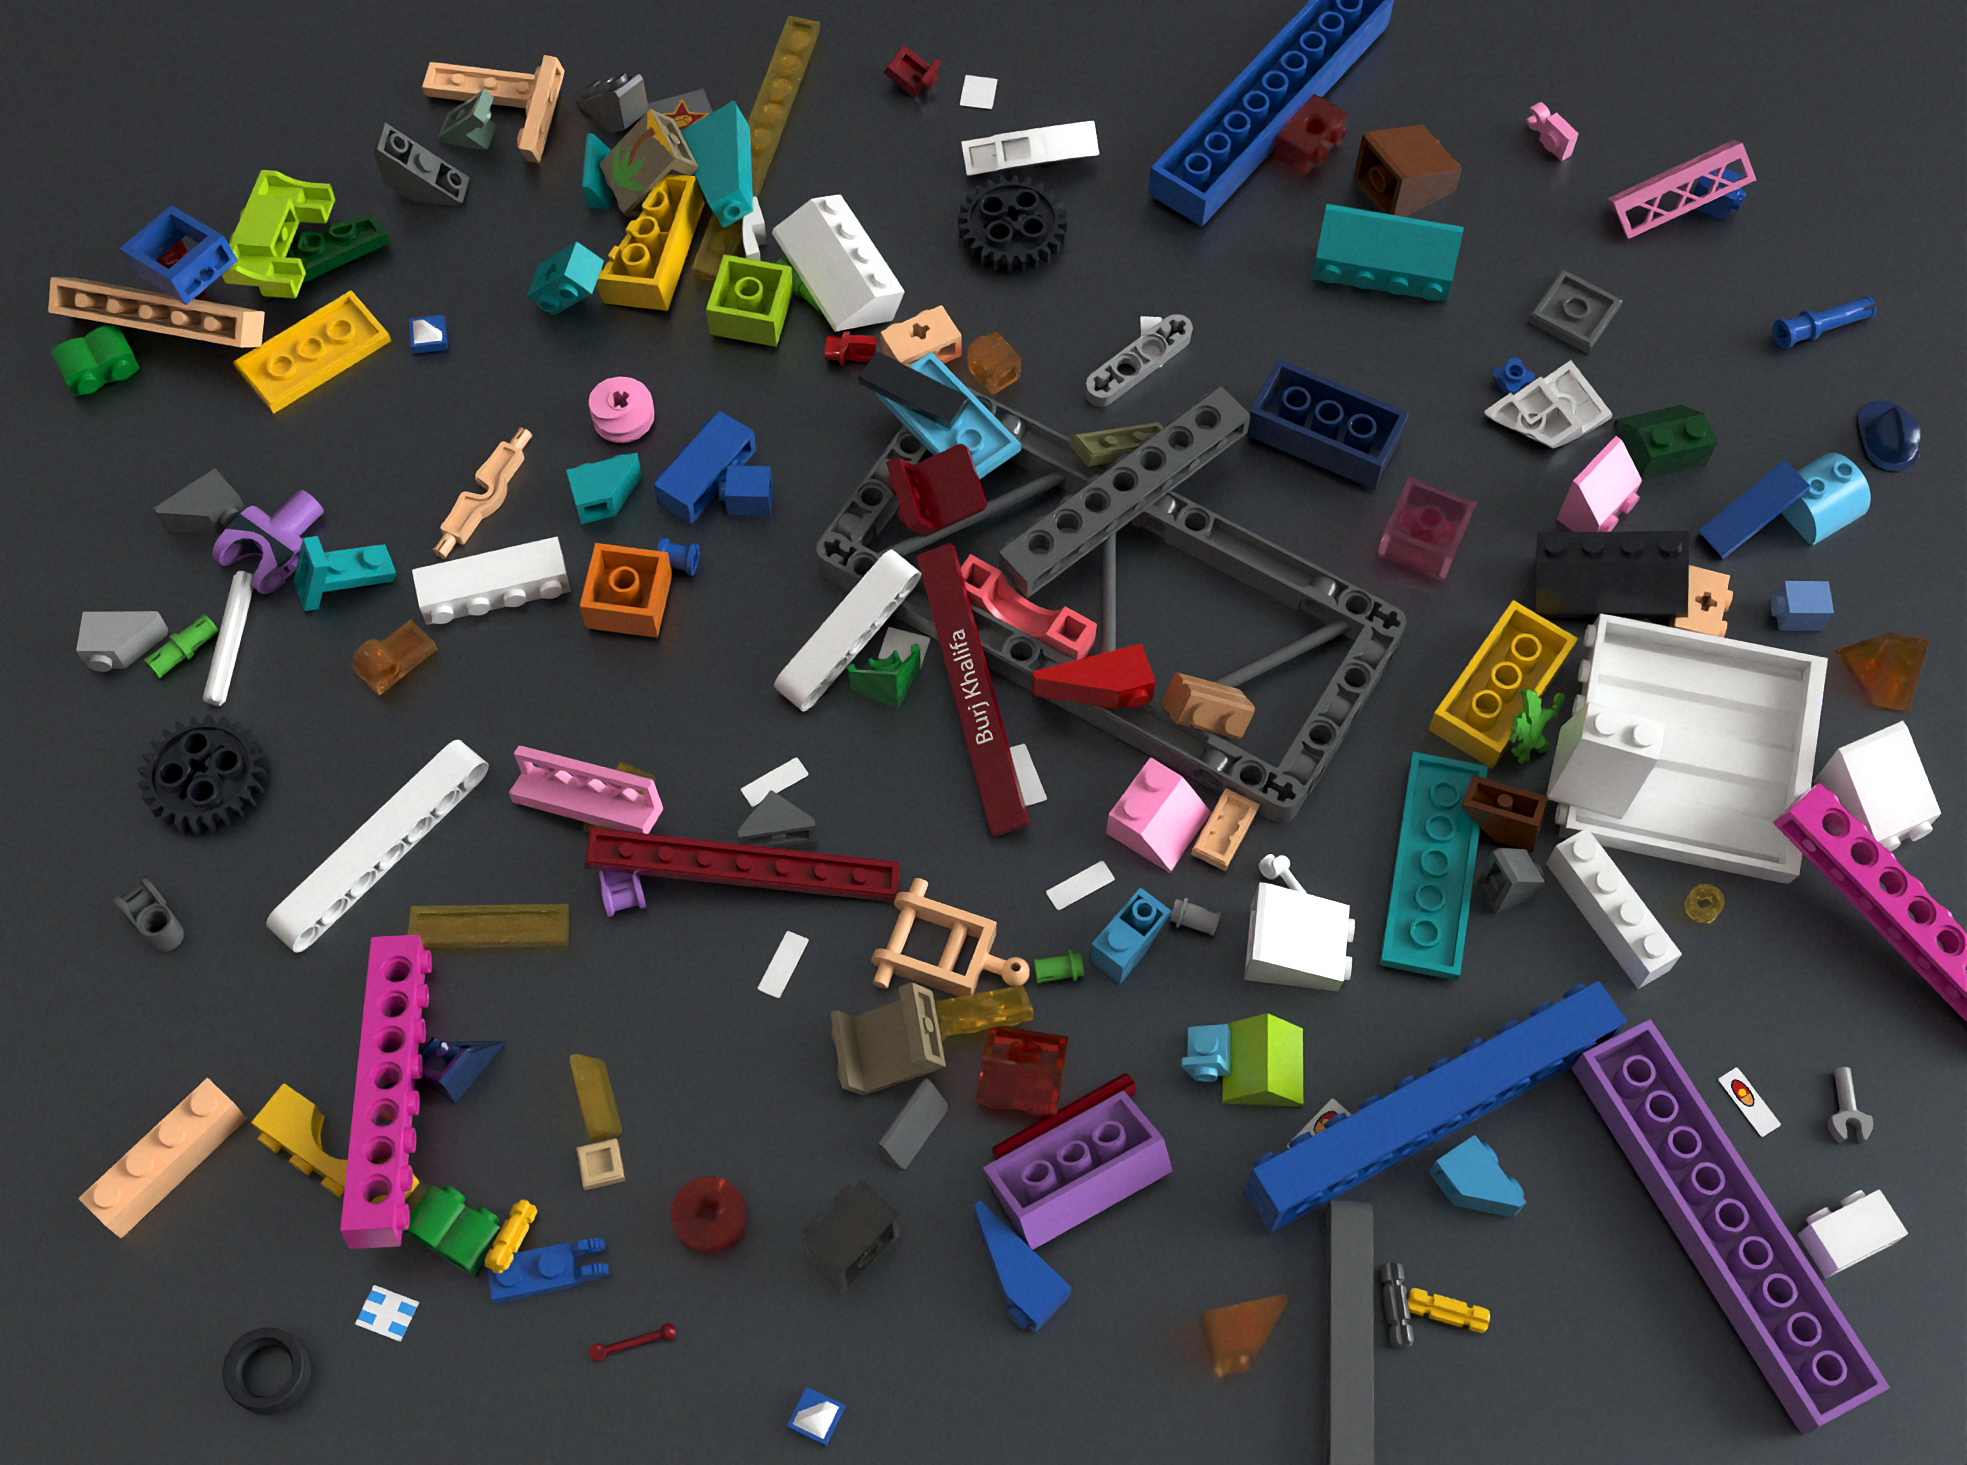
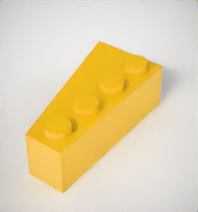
M667 173L652 189L642 204L643 211L635 221L631 220L625 229L627 235L619 247H613L608 254V263L600 271L596 287L603 304L668 311L704 206V200L696 176Z

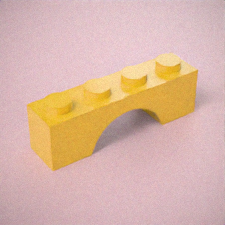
M283 1083L251 1122L261 1133L257 1140L276 1154L282 1148L292 1155L289 1162L307 1176L312 1171L316 1172L324 1178L320 1184L332 1194L341 1198L345 1190L348 1160L333 1158L324 1153L320 1137L325 1118L314 1103ZM383 1157L379 1159L375 1164H382L386 1162L390 1157ZM414 1174L412 1190L406 1191L405 1201L420 1183ZM387 1195L377 1196L371 1203H378Z

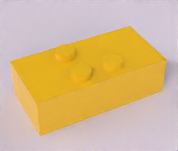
M1513 600L1434 712L1428 730L1489 768L1494 769L1511 744L1509 738L1512 733L1513 716L1518 717V712L1523 711L1521 689L1526 688L1537 691L1538 698L1541 699L1569 659L1578 638Z

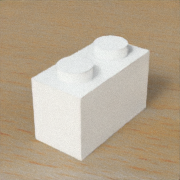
M1880 1189L1865 1196L1862 1190L1857 1191L1840 1201L1843 1208L1831 1213L1828 1207L1806 1218L1809 1225L1797 1235L1825 1279L1895 1244L1908 1234Z

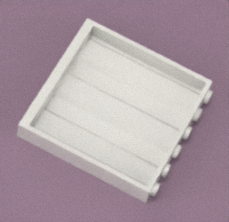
M1600 613L1594 624H1588L1585 631L1583 646L1589 647L1587 660L1582 659L1579 667L1578 681L1583 682L1581 695L1577 694L1575 697L1572 716L1588 702H1592L1666 724L1659 760L1623 818L1616 819L1558 803L1555 824L1560 825L1559 837L1568 839L1588 828L1601 846L1789 884L1800 875L1802 852L1772 822L1798 797L1811 788L1828 658Z

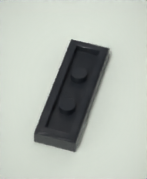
M878 351L858 376L859 384L949 430L969 404V397Z

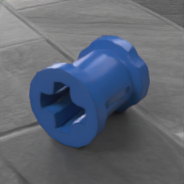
M662 537L657 551L668 552L671 568L684 570L687 575L693 576L699 561V544L691 543L690 546L671 543L668 538Z

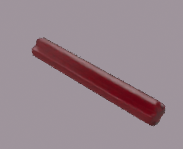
M1128 1073L1116 1077L995 1145L992 1148L994 1159L997 1160L1123 1090L1129 1097L1135 1095L1137 1090L1135 1082Z

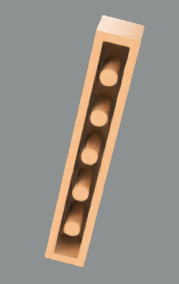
M51 277L49 313L236 347H261L265 313L263 311L196 299L185 305L168 294L79 278Z

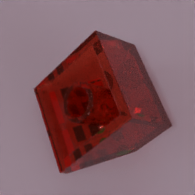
M990 1025L981 1061L976 1103L984 1104L994 1110L1010 1108L1026 1111L1033 1116H1057L1068 1036Z

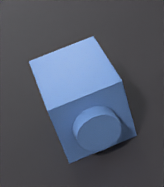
M1784 581L1777 594L1773 595L1771 599L1772 616L1777 618L1778 631H1823L1834 614L1829 581Z

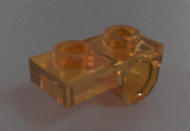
M409 620L383 642H380L378 639H370L364 642L355 651L352 659L354 664L352 666L355 672L378 695H381L434 653L437 647L431 638L412 620Z

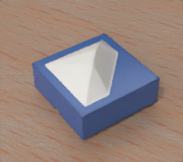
M444 315L409 319L413 354L448 350L447 325Z
M806 1386L787 1424V1428L826 1447L841 1418L845 1405Z

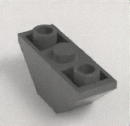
M622 73L614 79L610 76L602 82L596 80L583 89L585 95L576 102L582 110L611 133L625 130L649 111L644 80L640 73L630 76Z
M387 123L381 126L374 155L385 185L413 202L457 207L463 203L469 182L468 176Z

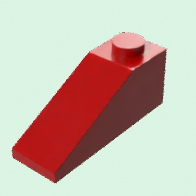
M1140 643L1033 671L1031 690L1033 696L1114 709L1127 706L1137 708L1145 705L1149 700H1153L1156 681L1143 646Z

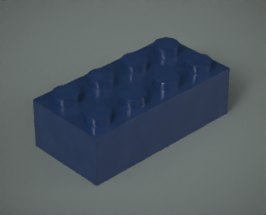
M1278 359L1249 411L1250 421L1248 433L1245 435L1375 490L1402 437L1409 413Z

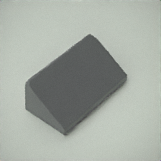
M925 1078V1080L920 1082L878 1141L880 1156L901 1170H905L948 1110L946 1100L928 1079Z

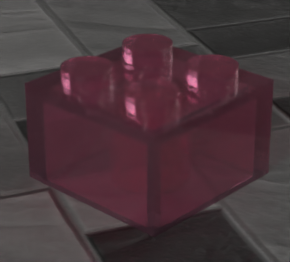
M1408 477L1384 530L1377 555L1445 581L1469 526L1477 502Z

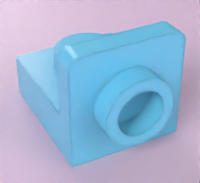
M1227 1024L1188 1027V1057L1181 1058V1067L1193 1079L1201 1082H1211L1217 1080L1218 1076L1231 1075V1029Z

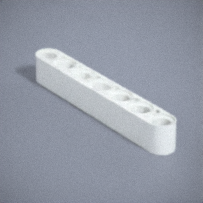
M455 740L449 743L272 911L267 919L266 927L294 952L298 953L306 950L481 782L488 771L489 764L462 741Z

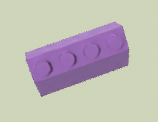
M1124 1090L983 1167L984 1173L1011 1225L1032 1250L1173 1172L1164 1138Z

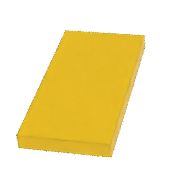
M350 290L261 344V347H256L236 359L233 363L237 371L274 414L391 342V338L384 327Z

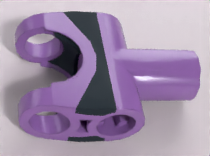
M299 490L272 517L257 506H250L242 511L217 539L213 547V559L222 566H228L247 556H261L262 560L252 577L251 584L261 594L272 593L295 575L303 540L299 536L324 513L323 508L304 490Z

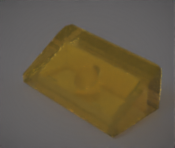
M570 1055L569 1061L586 1129L591 1141L596 1143L621 1135L622 1127L605 1062L589 1056Z

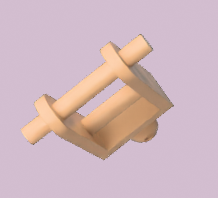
M914 878L909 892H899L897 894L894 905L901 912L886 949H875L871 958V962L878 967L872 983L879 988L887 989L892 975L895 974L971 1000L982 970L1002 975L1005 983L1015 987L1026 983L1030 976L1029 965L1022 958L1012 957L1004 960L989 954L996 936V921L925 898L924 894L928 887V882L920 878ZM915 917L952 929L938 967L901 954ZM967 935L979 938V942L966 976L953 972L965 938Z

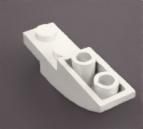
M1094 121L1042 127L962 141L967 176L1099 155Z

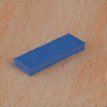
M1785 459L1698 531L1720 557L1724 559L1810 490L1811 487Z

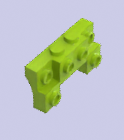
M261 170L246 207L241 210L237 228L229 239V246L238 261L222 274L225 284L259 286L262 296L296 299L306 272L300 258H287L286 255L300 222L326 224L336 200L331 185L304 182L290 178L278 171Z

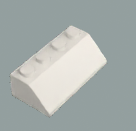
M841 194L809 200L773 229L772 234L835 332L892 321L905 291Z

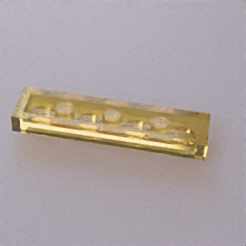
M568 904L410 906L408 935H420L424 948L568 946L570 908Z

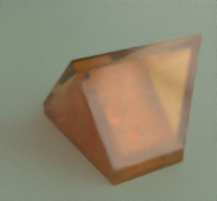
M1888 632L1835 650L1871 704L1909 711L1929 644L1927 638Z

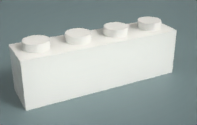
M558 537L412 570L419 608L426 625L433 623L444 624L455 618L468 615H483L489 610L506 606L518 607L528 601L541 598L552 599L563 593L571 592Z
M1586 828L1556 845L1546 865L1637 989L1670 971L1682 955L1590 830Z

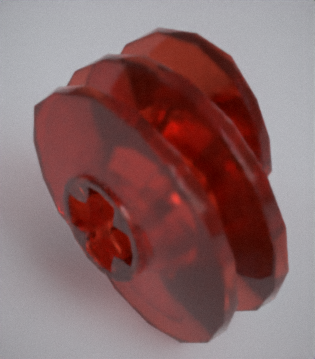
M716 1176L699 1177L686 1183L676 1194L671 1206V1222L678 1238L692 1250L706 1253L725 1250L735 1245L745 1233L748 1221L745 1201L740 1191L729 1181ZM711 1208L713 1213L715 1212L716 1218L707 1221L703 1215L705 1209Z

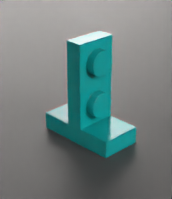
M318 536L306 537L302 540L293 583L303 610L310 611L319 609L322 592L394 582L396 571L385 544L324 552Z

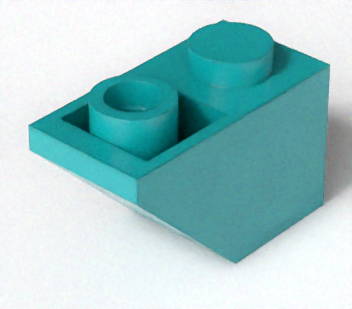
M637 453L617 455L609 460L593 464L584 463L576 468L566 470L581 524L616 516L642 479Z

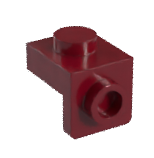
M903 45L883 73L912 97H915L922 88L928 91L938 79L939 75L935 71L941 64V61L936 58L929 66Z

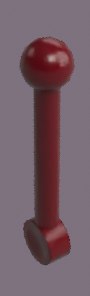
M664 1324L658 1331L607 1346L596 1343L590 1347L589 1355L594 1361L601 1362L610 1353L661 1338L671 1340L676 1335V1328L672 1324Z

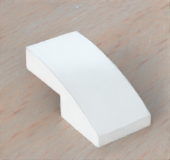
M755 196L753 197V212L743 218V242L745 258L761 261L758 246L767 244L765 222L757 197Z

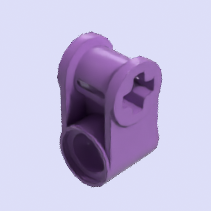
M598 870L601 880L600 889L608 917L614 916L615 911L639 906L640 909L646 908L638 874Z

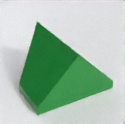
M918 643L911 645V655L904 662H901L898 652L895 650L888 658L875 661L869 658L872 670H856L854 664L847 665L850 689L898 709L921 667Z

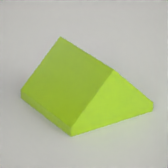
M1269 1013L1227 1023L1231 1029V1075L1222 1076V1103L1302 1108L1303 1028Z

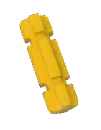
M521 1199L513 1205L509 1213V1219L505 1220L493 1243L494 1249H490L485 1258V1266L492 1269L494 1273L500 1274L503 1270L509 1268L513 1260V1253L517 1252L529 1229L528 1223L532 1224L537 1214L536 1206L530 1204L528 1200Z
M1412 1288L1408 1294L1410 1313L1420 1316L1427 1313L1430 1319L1461 1328L1464 1324L1468 1326V1330L1478 1333H1485L1488 1328L1490 1312L1486 1308L1475 1305L1469 1308L1465 1302L1434 1294L1431 1297L1427 1291Z

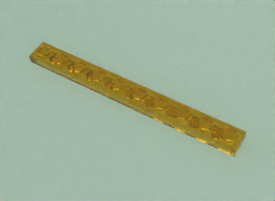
M788 16L747 122L750 127L753 197L756 196L758 198L819 36L820 22ZM714 212L712 213L691 268L693 277L715 282L723 255L736 256L743 238L744 217L723 228Z

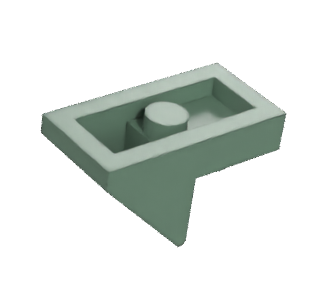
M481 90L449 112L441 128L438 140L446 144L481 150L488 149L496 129V124L490 120L492 112L489 111L494 97L485 90Z

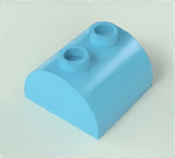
M1826 453L1797 471L1810 485L1811 489L1782 511L1781 514L1813 546L1867 512L1871 501L1869 486L1862 472L1850 459L1838 453Z

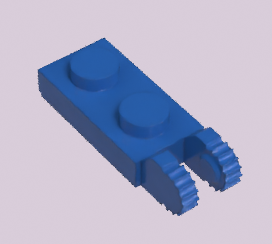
M593 1238L580 1240L573 1244L567 1242L513 1253V1260L509 1268L503 1270L502 1273H494L492 1269L488 1268L493 1303L578 1287V1283L607 1277L609 1275L608 1264L594 1263L575 1269L574 1258L597 1254L605 1250L604 1239Z

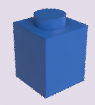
M1725 168L1721 178L1733 182L1744 177V175ZM1718 169L1711 171L1708 174L1715 176ZM1701 176L1693 195L1700 197L1707 194L1713 179ZM1719 182L1716 189L1726 184ZM1742 187L1695 209L1725 221L1731 209L1739 210L1747 192L1742 191Z
M727 465L726 479H720L719 500L726 502L727 515H771L773 490L771 467Z

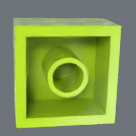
M724 254L706 308L710 335L777 347L793 295L791 266Z

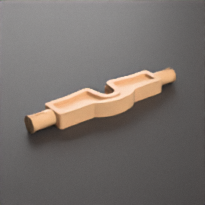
M520 427L510 443L500 442L493 454L476 472L475 480L477 484L488 492L479 495L464 491L460 494L452 511L440 527L443 537L432 550L437 557L440 558L441 556L442 559H446L456 542L464 545L481 520L493 514L502 505L507 494V483L524 461L522 449L529 439L532 438V434L527 429L524 430Z

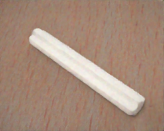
M238 571L233 577L203 695L204 702L214 706H221L226 701L253 592L251 584L253 574L245 571Z

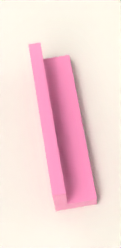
M1732 140L1607 198L1611 211L1617 214L1626 238L1630 239L1754 182L1756 177L1743 143ZM1739 159L1745 176L1733 182L1722 179L1721 177L1726 165ZM1718 169L1715 176L1708 174L1709 172ZM1705 176L1713 179L1707 194L1698 197L1689 193L1696 178ZM1719 182L1726 184L1716 189ZM1686 183L1683 191L1677 189V187ZM1670 190L1681 194L1676 208L1668 212L1657 208L1662 194ZM1687 197L1694 199L1684 204ZM1654 198L1651 205L1644 203ZM1638 205L1649 209L1644 223L1631 228L1625 211ZM1655 211L1661 213V215L1652 218Z
M520 745L513 753L521 771L519 778L509 791L513 803L618 831L649 834L663 810L652 779ZM635 790L642 791L644 795L637 793Z

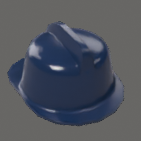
M1878 400L1864 405L1858 413V426L1864 450L1870 461L1882 470L1890 472L1905 471L1913 466L1919 457V442L1921 439V429L1915 418L1909 415L1902 407L1892 402Z

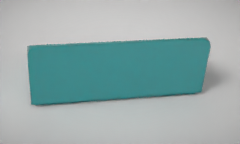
M588 133V136H586L582 178L584 200L587 208H611L613 204V191L606 184V177L599 164L612 150L593 133Z

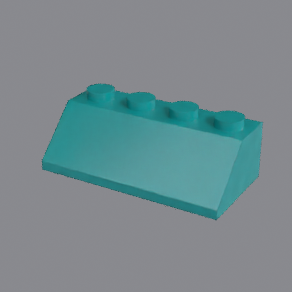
M1326 204L1311 279L1322 280L1327 283L1351 285L1361 289L1385 291L1395 295L1414 296L1429 301L1446 302L1453 281L1464 227Z

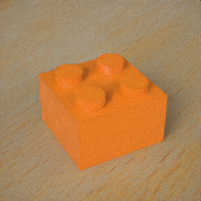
M595 543L579 606L585 628L658 638L672 579L668 552Z

